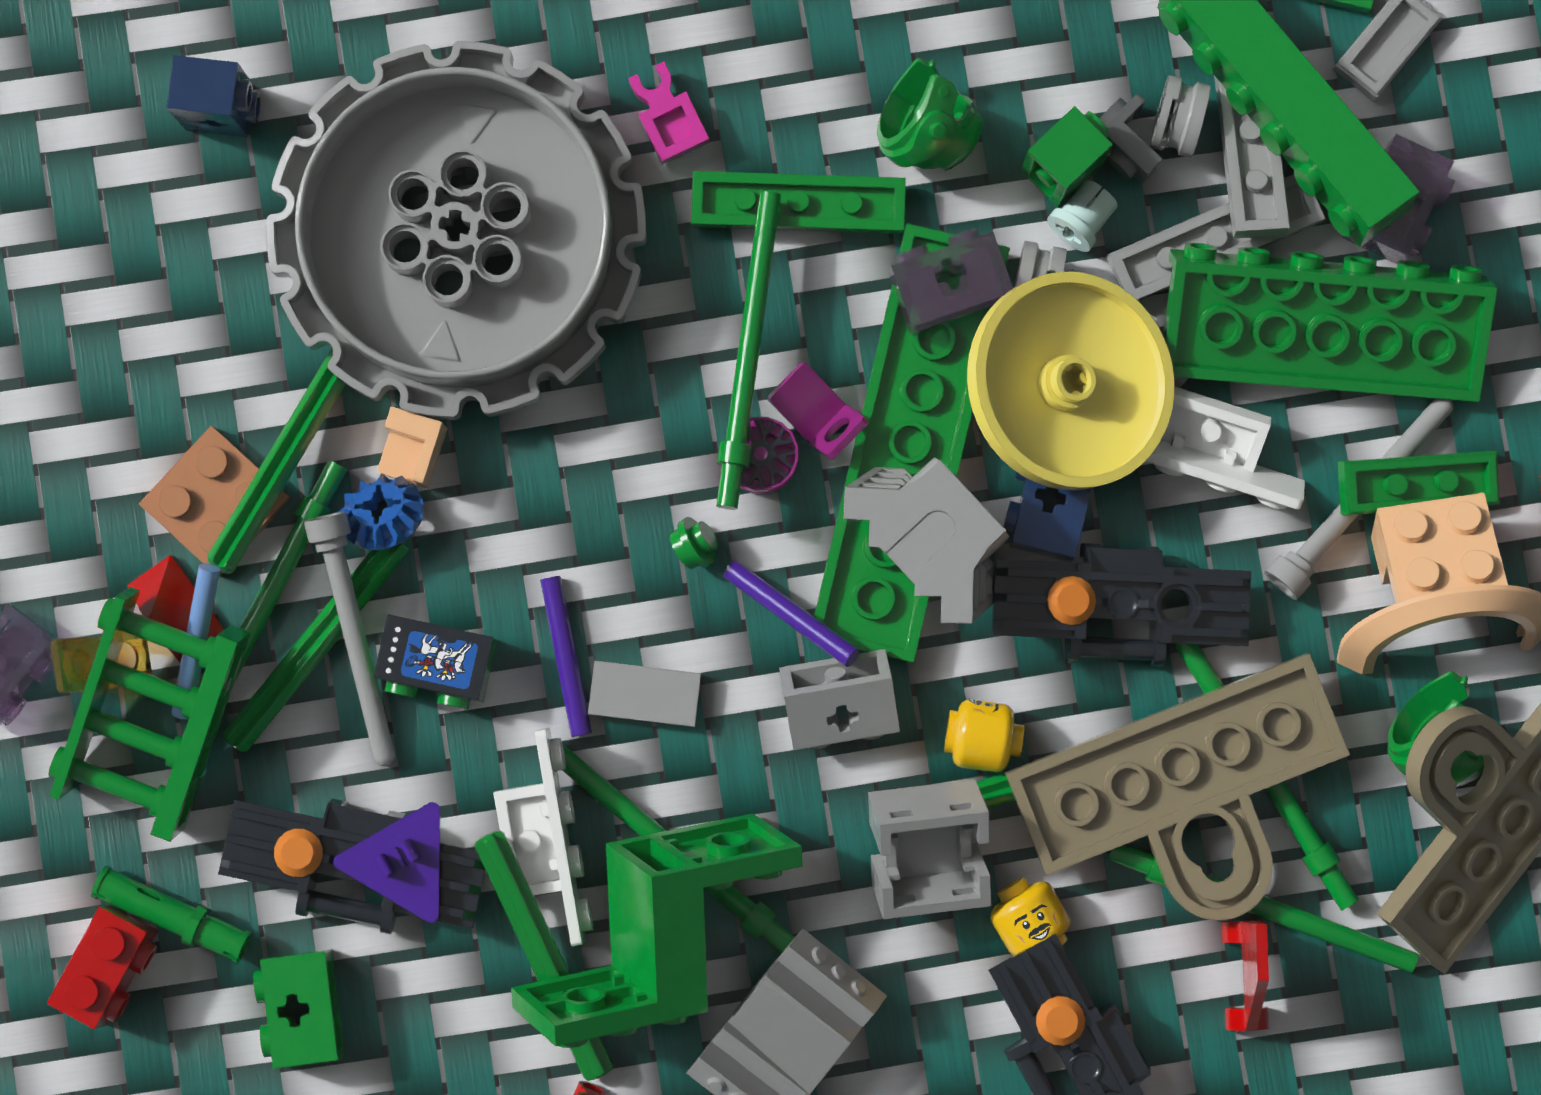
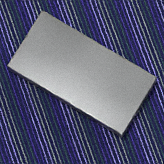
M1389 0L1338 61L1333 70L1374 102L1443 17L1421 0Z
M594 661L588 714L695 727L701 673Z

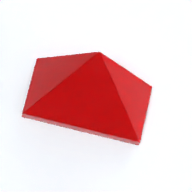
M170 554L128 584L127 587L140 590L136 604L142 616L187 632L195 586L173 555ZM213 612L208 638L210 636L216 637L225 630ZM168 649L181 663L182 654Z

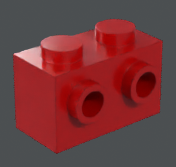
M113 905L99 906L46 1004L92 1029L107 1026L110 1021L116 1023L130 1000L131 994L127 993L126 990L136 973L141 975L146 970L156 952L157 946L152 944L159 930Z

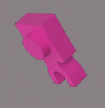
M665 61L655 65L656 72L661 78V83L656 89L648 90L644 88L638 74L628 78L635 96L650 108L638 115L661 165L710 143L709 137L687 92L673 97L671 93V75Z

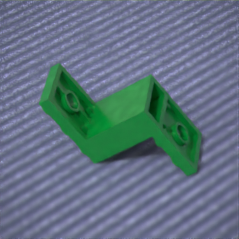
M753 813L606 843L611 966L511 987L512 1008L554 1046L562 1048L580 1047L586 1044L588 1039L604 1035L628 1036L636 1033L639 1027L652 1024H680L687 1021L688 1016L708 1012L703 888L723 890L731 887L733 881L752 877L761 880L778 878L782 875V871L803 867L802 846Z

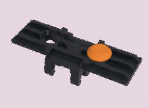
M1082 543L1080 545V557H1083L1084 563L995 559L991 635L1065 638V660L1067 663H1079L1080 658L1149 661L1152 667H1163L1166 659L1167 643L1249 646L1251 571L1164 567L1162 551L1157 546H1139L1138 549L1103 548L1100 544ZM1171 590L1181 591L1189 601L1188 613L1179 621L1168 619L1162 612V599ZM1087 619L1148 621L1149 639L1086 637Z
M332 798L327 804L324 817L319 818L234 800L218 875L299 892L295 909L296 915L307 917L309 912L374 925L380 927V933L392 934L397 912L417 916L386 897H383L382 905L315 891L318 874L357 881L334 866L335 856L402 819L407 814L389 811L387 815L364 811L350 808L348 801ZM440 843L439 918L436 921L469 928L474 927L486 871L476 850Z
M1056 934L988 970L1024 1038L1004 1050V1054L1008 1061L1016 1062L1033 1095H1058L1036 1056L1037 1052L1050 1045L1064 1063L1077 1087L1078 1095L1144 1094L1139 1083L1151 1075V1068L1144 1055L1140 1054L1125 1028L1122 1022L1123 1017L1115 1002H1110L1101 1008V1012L1098 1011Z

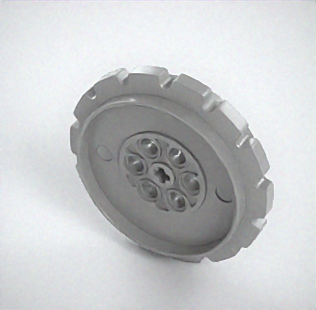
M457 41L453 44L450 56L443 60L434 58L430 47L426 44L398 50L382 56L373 62L375 77L370 83H358L352 76H347L337 83L308 113L309 118L316 125L315 134L308 139L295 136L289 140L272 182V190L278 197L286 199L287 205L282 212L270 214L266 220V242L270 270L276 277H289L293 280L292 288L281 296L280 302L292 326L305 345L311 350H317L323 346H332L333 356L328 362V369L352 389L369 399L379 401L389 390H398L400 392L399 405L402 410L435 419H459L463 406L469 401L479 402L482 411L488 417L513 412L532 405L541 399L539 383L543 378L547 376L555 377L563 385L572 382L605 350L604 340L597 333L598 327L606 321L616 324L624 322L634 301L642 276L639 265L626 259V255L630 249L644 246L647 241L646 212L642 189L638 183H625L620 180V174L631 166L632 158L620 132L607 113L603 110H598L588 115L581 113L579 108L585 99L582 87L549 64L536 59L526 70H516L513 68L514 58L509 48L480 42ZM462 167L475 168L479 171V177L473 187L460 190L451 185L452 176L457 169ZM420 186L428 189V200L421 208L411 210L402 206V197L409 188ZM514 199L521 204V210L517 218L510 222H500L493 218L494 207L501 200ZM462 219L469 233L468 235L460 233V241H452L445 229L447 226L454 227V220ZM408 238L418 240L421 244V249L416 259L406 263L395 259L394 251L399 242ZM497 251L510 253L513 256V264L506 273L492 275L485 270L486 260L492 253ZM447 271H456L463 275L461 288L452 295H442L436 291L437 279L442 273Z

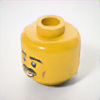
M972 699L965 700L960 704L958 711H949L944 752L952 753V759L958 767L1002 772L1008 766L1010 756H1021L1024 725L1014 724V711L1007 704Z
M1021 877L997 892L1001 902L992 910L990 919L1013 956L1046 940L1054 934L1058 937L1061 945L1068 940L1065 932L1070 927L1071 918L1050 883L1038 881L1029 885L1025 877Z

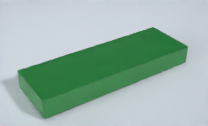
M1497 451L1338 461L1341 515L1376 513L1377 508L1479 493L1485 494L1487 505L1500 504Z

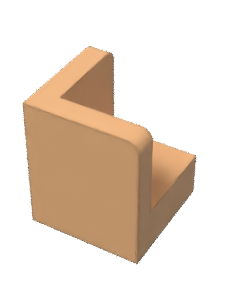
M390 407L384 426L389 431V435L381 456L378 471L392 478L402 475L408 483L428 489L448 428L440 421Z

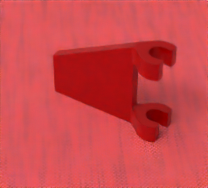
M1265 920L1221 921L1222 943L1242 944L1244 1008H1225V1028L1232 1031L1269 1029L1268 1007L1263 1006L1269 983L1267 924H1265Z

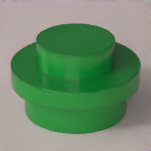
M686 517L679 521L678 529L670 533V542L679 560L689 569H694L697 566L706 568L715 562L714 550L718 548V543L711 528L705 522H697L691 517Z

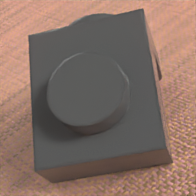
M1137 93L1128 103L1119 98L1102 115L1100 120L1109 129L1110 136L1107 139L1113 144L1109 151L1110 155L1107 157L1110 165L1125 179L1130 180L1134 176L1143 184L1157 170L1162 158L1127 126L1141 111L1146 101Z

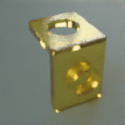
M126 633L123 644H129L135 652L136 663L134 669L152 675L147 640ZM101 637L63 638L51 641L56 686L59 693L84 691ZM110 683L108 690L120 688V686Z

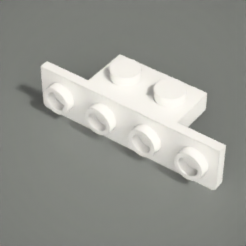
M1174 386L1173 408L1168 426L1160 443L1146 460L1147 462L1153 463L1158 470L1168 475L1183 476L1188 474L1203 479L1210 487L1222 492L1232 493L1238 490L1256 496L1264 505L1276 509H1285L1287 506L1300 509L1304 500L1305 480L1256 465L1271 426V417Z
M550 727L542 728L535 731V738L543 783L493 792L499 829L505 833L533 895L562 891L570 942L573 947L583 945L586 941L585 931L593 930V918L589 899H579L576 878L584 876V866L579 844L570 846L567 824L575 823V814L570 791L561 792L558 771L566 769L562 740L560 737L552 739Z

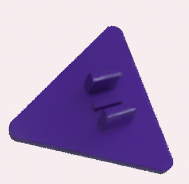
M435 802L424 805L335 856L334 866L430 923L435 922L439 918L440 806Z

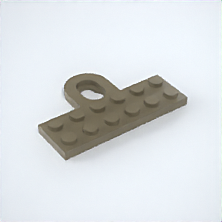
M1306 653L1005 772V775L1044 874L1049 875L1146 836L1164 883L1174 900L1181 907L1198 917L1209 920H1228L1239 917L1255 907L1265 895L1272 877L1273 862L1271 851L1249 795L1350 754L1310 654ZM1207 813L1218 815L1226 821L1233 834L1234 844L1231 856L1234 867L1231 875L1224 881L1216 882L1208 879L1203 873L1201 866L1190 861L1183 851L1181 842L1183 830L1188 822L1198 815Z
M1541 703L1524 722L1514 738L1494 719L1474 708L1459 706L1448 709L1435 716L1418 734L1409 752L1406 764L1408 790L1413 799L1443 829L1423 852L1422 856L1398 887L1391 893L1388 900L1377 912V915L1428 963L1444 974L1541 851ZM1464 751H1470L1476 756L1483 755L1484 770L1479 782L1469 793L1457 796L1456 781L1451 776V766L1454 759Z

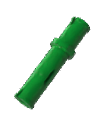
M107 865L99 873L92 888V898L100 899L182 937L181 943L191 948L198 944L232 960L236 964L242 960L252 939L253 933L251 931H245L210 915V908L201 904L195 908L153 887H149L116 872Z

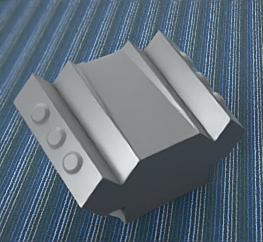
M934 457L914 476L905 468L874 467L845 487L843 519L870 520L868 547H880L915 585L914 596H941V623H973L993 604L994 563L989 557L1006 542L1009 535L1002 525L940 460Z
M802 929L725 1021L686 1074L714 1095H810L852 1043L862 1027L875 1014L887 995L806 930Z

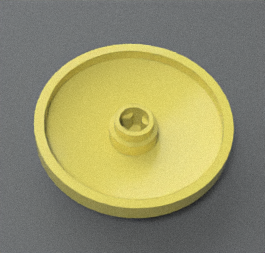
M1055 272L1031 279L1007 292L990 308L981 321L972 341L967 367V384L976 422L996 454L1013 470L1029 480L1061 490H1084L1099 487L1119 480L1133 472L1150 457L1160 443L1168 426L1174 401V373L1170 353L1159 327L1143 305L1123 288L1109 280L1081 272Z

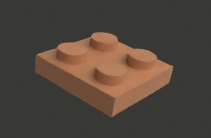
M210 426L141 500L139 505L202 563H208V553L259 468L216 428ZM284 490L280 493L252 542L292 499Z

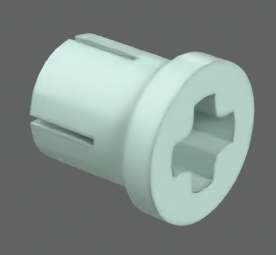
M1090 180L1084 181L1062 209L1055 208L1047 218L1051 229L1063 241L1083 252L1090 251L1096 243V233L1118 207L1114 197L1105 189L1096 198L1095 196L1102 187Z

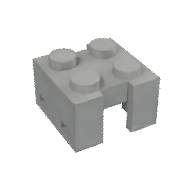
M975 779L868 792L869 823L880 854L871 855L872 887L883 919L991 906L990 874L978 847V844L989 843V811ZM971 833L975 834L978 844L977 842L971 843Z

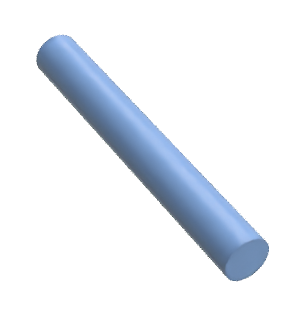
M203 563L198 568L187 633L207 640L221 569L212 564ZM182 654L177 685L189 690L193 686L198 687L202 667L199 666V660ZM172 706L171 714L174 717L189 719L182 716L183 710Z

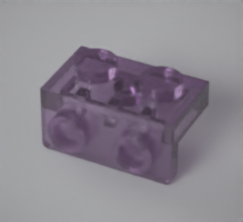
M7 604L0 613V725L3 723L5 726L12 723L23 710L27 701L22 696L34 680L41 683L54 670L60 659L55 653L63 644L11 604Z

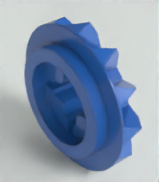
M381 473L376 482L368 484L360 480L357 492L344 494L345 506L338 511H346L351 533L346 536L352 544L367 550H383L402 543L416 531L423 518L424 503L417 487L410 485L402 475L392 480ZM385 500L388 507L383 509L382 516H379V523L377 524L372 512L377 510L378 503Z

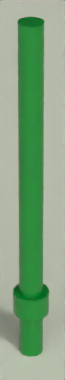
M772 191L760 192L726 440L720 441L717 464L721 465L722 468L716 507L728 510L738 509L743 469L749 468L752 446L747 444L781 201V194Z
M328 460L310 496L303 495L294 512L298 518L240 626V629L251 632L235 681L309 544L304 521L328 515L332 512V509L328 508L348 469L331 460Z
M1173 643L1204 694L1224 686L1199 644ZM1283 781L1265 788L1264 790L1305 853V856L1301 859L1313 877L1319 875L1341 911L1345 910L1359 901V898L1337 865L1340 861L1339 856L1329 841L1323 843L1286 782Z
M563 744L566 769L561 771L639 836L667 831ZM733 885L723 890L704 889L743 921L740 925L741 928L756 940L761 936L781 954L795 938V936L774 920L777 914L761 901L756 905Z
M1127 844L1108 851L1106 860L1146 875V881L1166 888L1153 854ZM1205 874V876L1211 881H1223L1221 879ZM1263 896L1259 903L1247 912L1408 973L1414 971L1419 954L1266 896Z

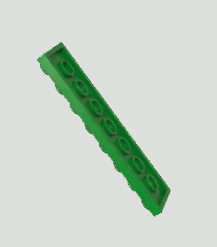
M906 223L861 414L868 420V425L855 439L814 613L816 619L858 648L859 651L871 652L885 649L887 658L914 663L929 596H914L915 585L880 547H868L870 520L843 519L845 487L874 467L905 468L914 476L934 457L940 460L957 478L972 414L967 384L969 353L973 338L981 321L990 308L998 301L1010 247Z

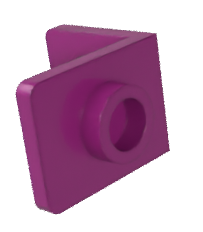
M804 362L799 363L768 396L769 403L812 447L831 460L835 459L868 425V420L863 415L846 405L817 373ZM849 423L843 434L830 442L833 434L840 427Z

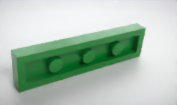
M693 171L691 226L701 228L755 229L760 192L772 191L781 194L777 230L904 234L906 178Z

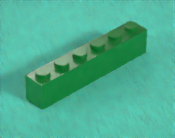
M1159 0L1157 6L1159 16L1167 30L1175 36L1181 35L1191 47L1194 60L1199 68L1207 75L1213 74L1224 86L1226 96L1232 107L1241 115L1247 114L1258 126L1265 146L1274 155L1283 156L1293 168L1294 177L1298 185L1309 196L1315 195L1328 210V216L1332 225L1342 236H1350L1360 248L1409 212L1420 191L1257 0Z

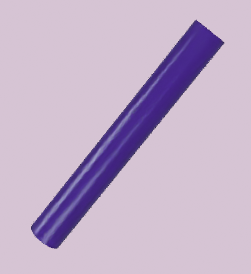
M737 560L732 561L727 566L723 574L726 580L845 667L851 666L859 655L858 648Z
M561 576L544 578L540 580L570 734L571 737L591 734L592 730Z

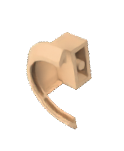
M1484 493L1377 508L1371 540L1382 585L1391 584L1396 604L1366 617L1344 635L1338 649V664L1362 675L1371 674L1380 652L1394 640L1421 627L1463 617L1493 616L1510 619L1519 623L1516 634L1517 637L1523 636L1520 644L1521 651L1532 650L1541 641V593L1525 587L1508 585Z

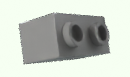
M885 649L860 653L849 667H845L835 658L779 667L793 750L804 748L820 749L832 743L856 739L872 740L880 738L884 734L900 732L892 676Z

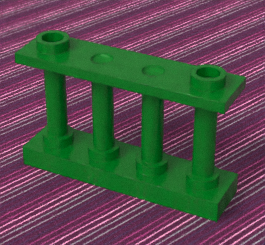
M129 587L116 595L114 599L108 598L100 613L97 627L104 631L66 746L59 747L52 759L48 775L54 778V782L49 796L60 800L76 787L78 781L148 808L149 815L156 817L150 835L171 842L185 829L251 632L230 625L216 637L210 636L208 640L134 613L140 590ZM126 633L199 660V666L205 668L200 687L193 686L189 690L118 663L117 660ZM109 684H115L183 710L182 716L189 718L183 737L177 735L175 739L100 712ZM93 732L165 759V765L172 768L167 785L161 784L157 789L84 761Z

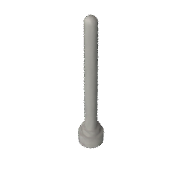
M1435 398L1382 458L1412 456L1452 412V400ZM1339 504L1296 553L1290 551L1285 557L1279 555L1264 571L1267 578L1285 595L1297 600L1311 585L1309 578L1314 573L1312 566L1359 514L1341 515Z
M346 511L304 521L309 543H315L317 552H323L374 760L380 766H388L395 759V751L377 679L373 677L374 667L343 547L348 545L346 535L351 533Z

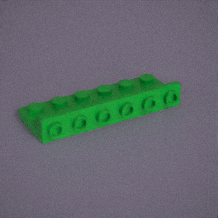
M1186 243L1184 250L1170 249L1169 262L1172 265L1163 337L1170 353L1174 377L1480 401L1497 294V286L1487 276L1482 275L1483 270L1468 265H1451L1450 272L1429 271L1430 265L1409 260L1398 261L1397 268L1376 266V260L1361 256L1344 257V263L1323 262L1324 257L1322 255L1301 251L1292 252L1291 259L1270 257L1268 250L1254 247H1240L1237 254L1217 253V247L1204 243Z

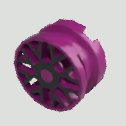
M769 417L750 418L747 444L751 445L752 449L749 468L743 469L741 489L754 495L772 494L783 489L793 479L798 466V445L793 433L782 422Z

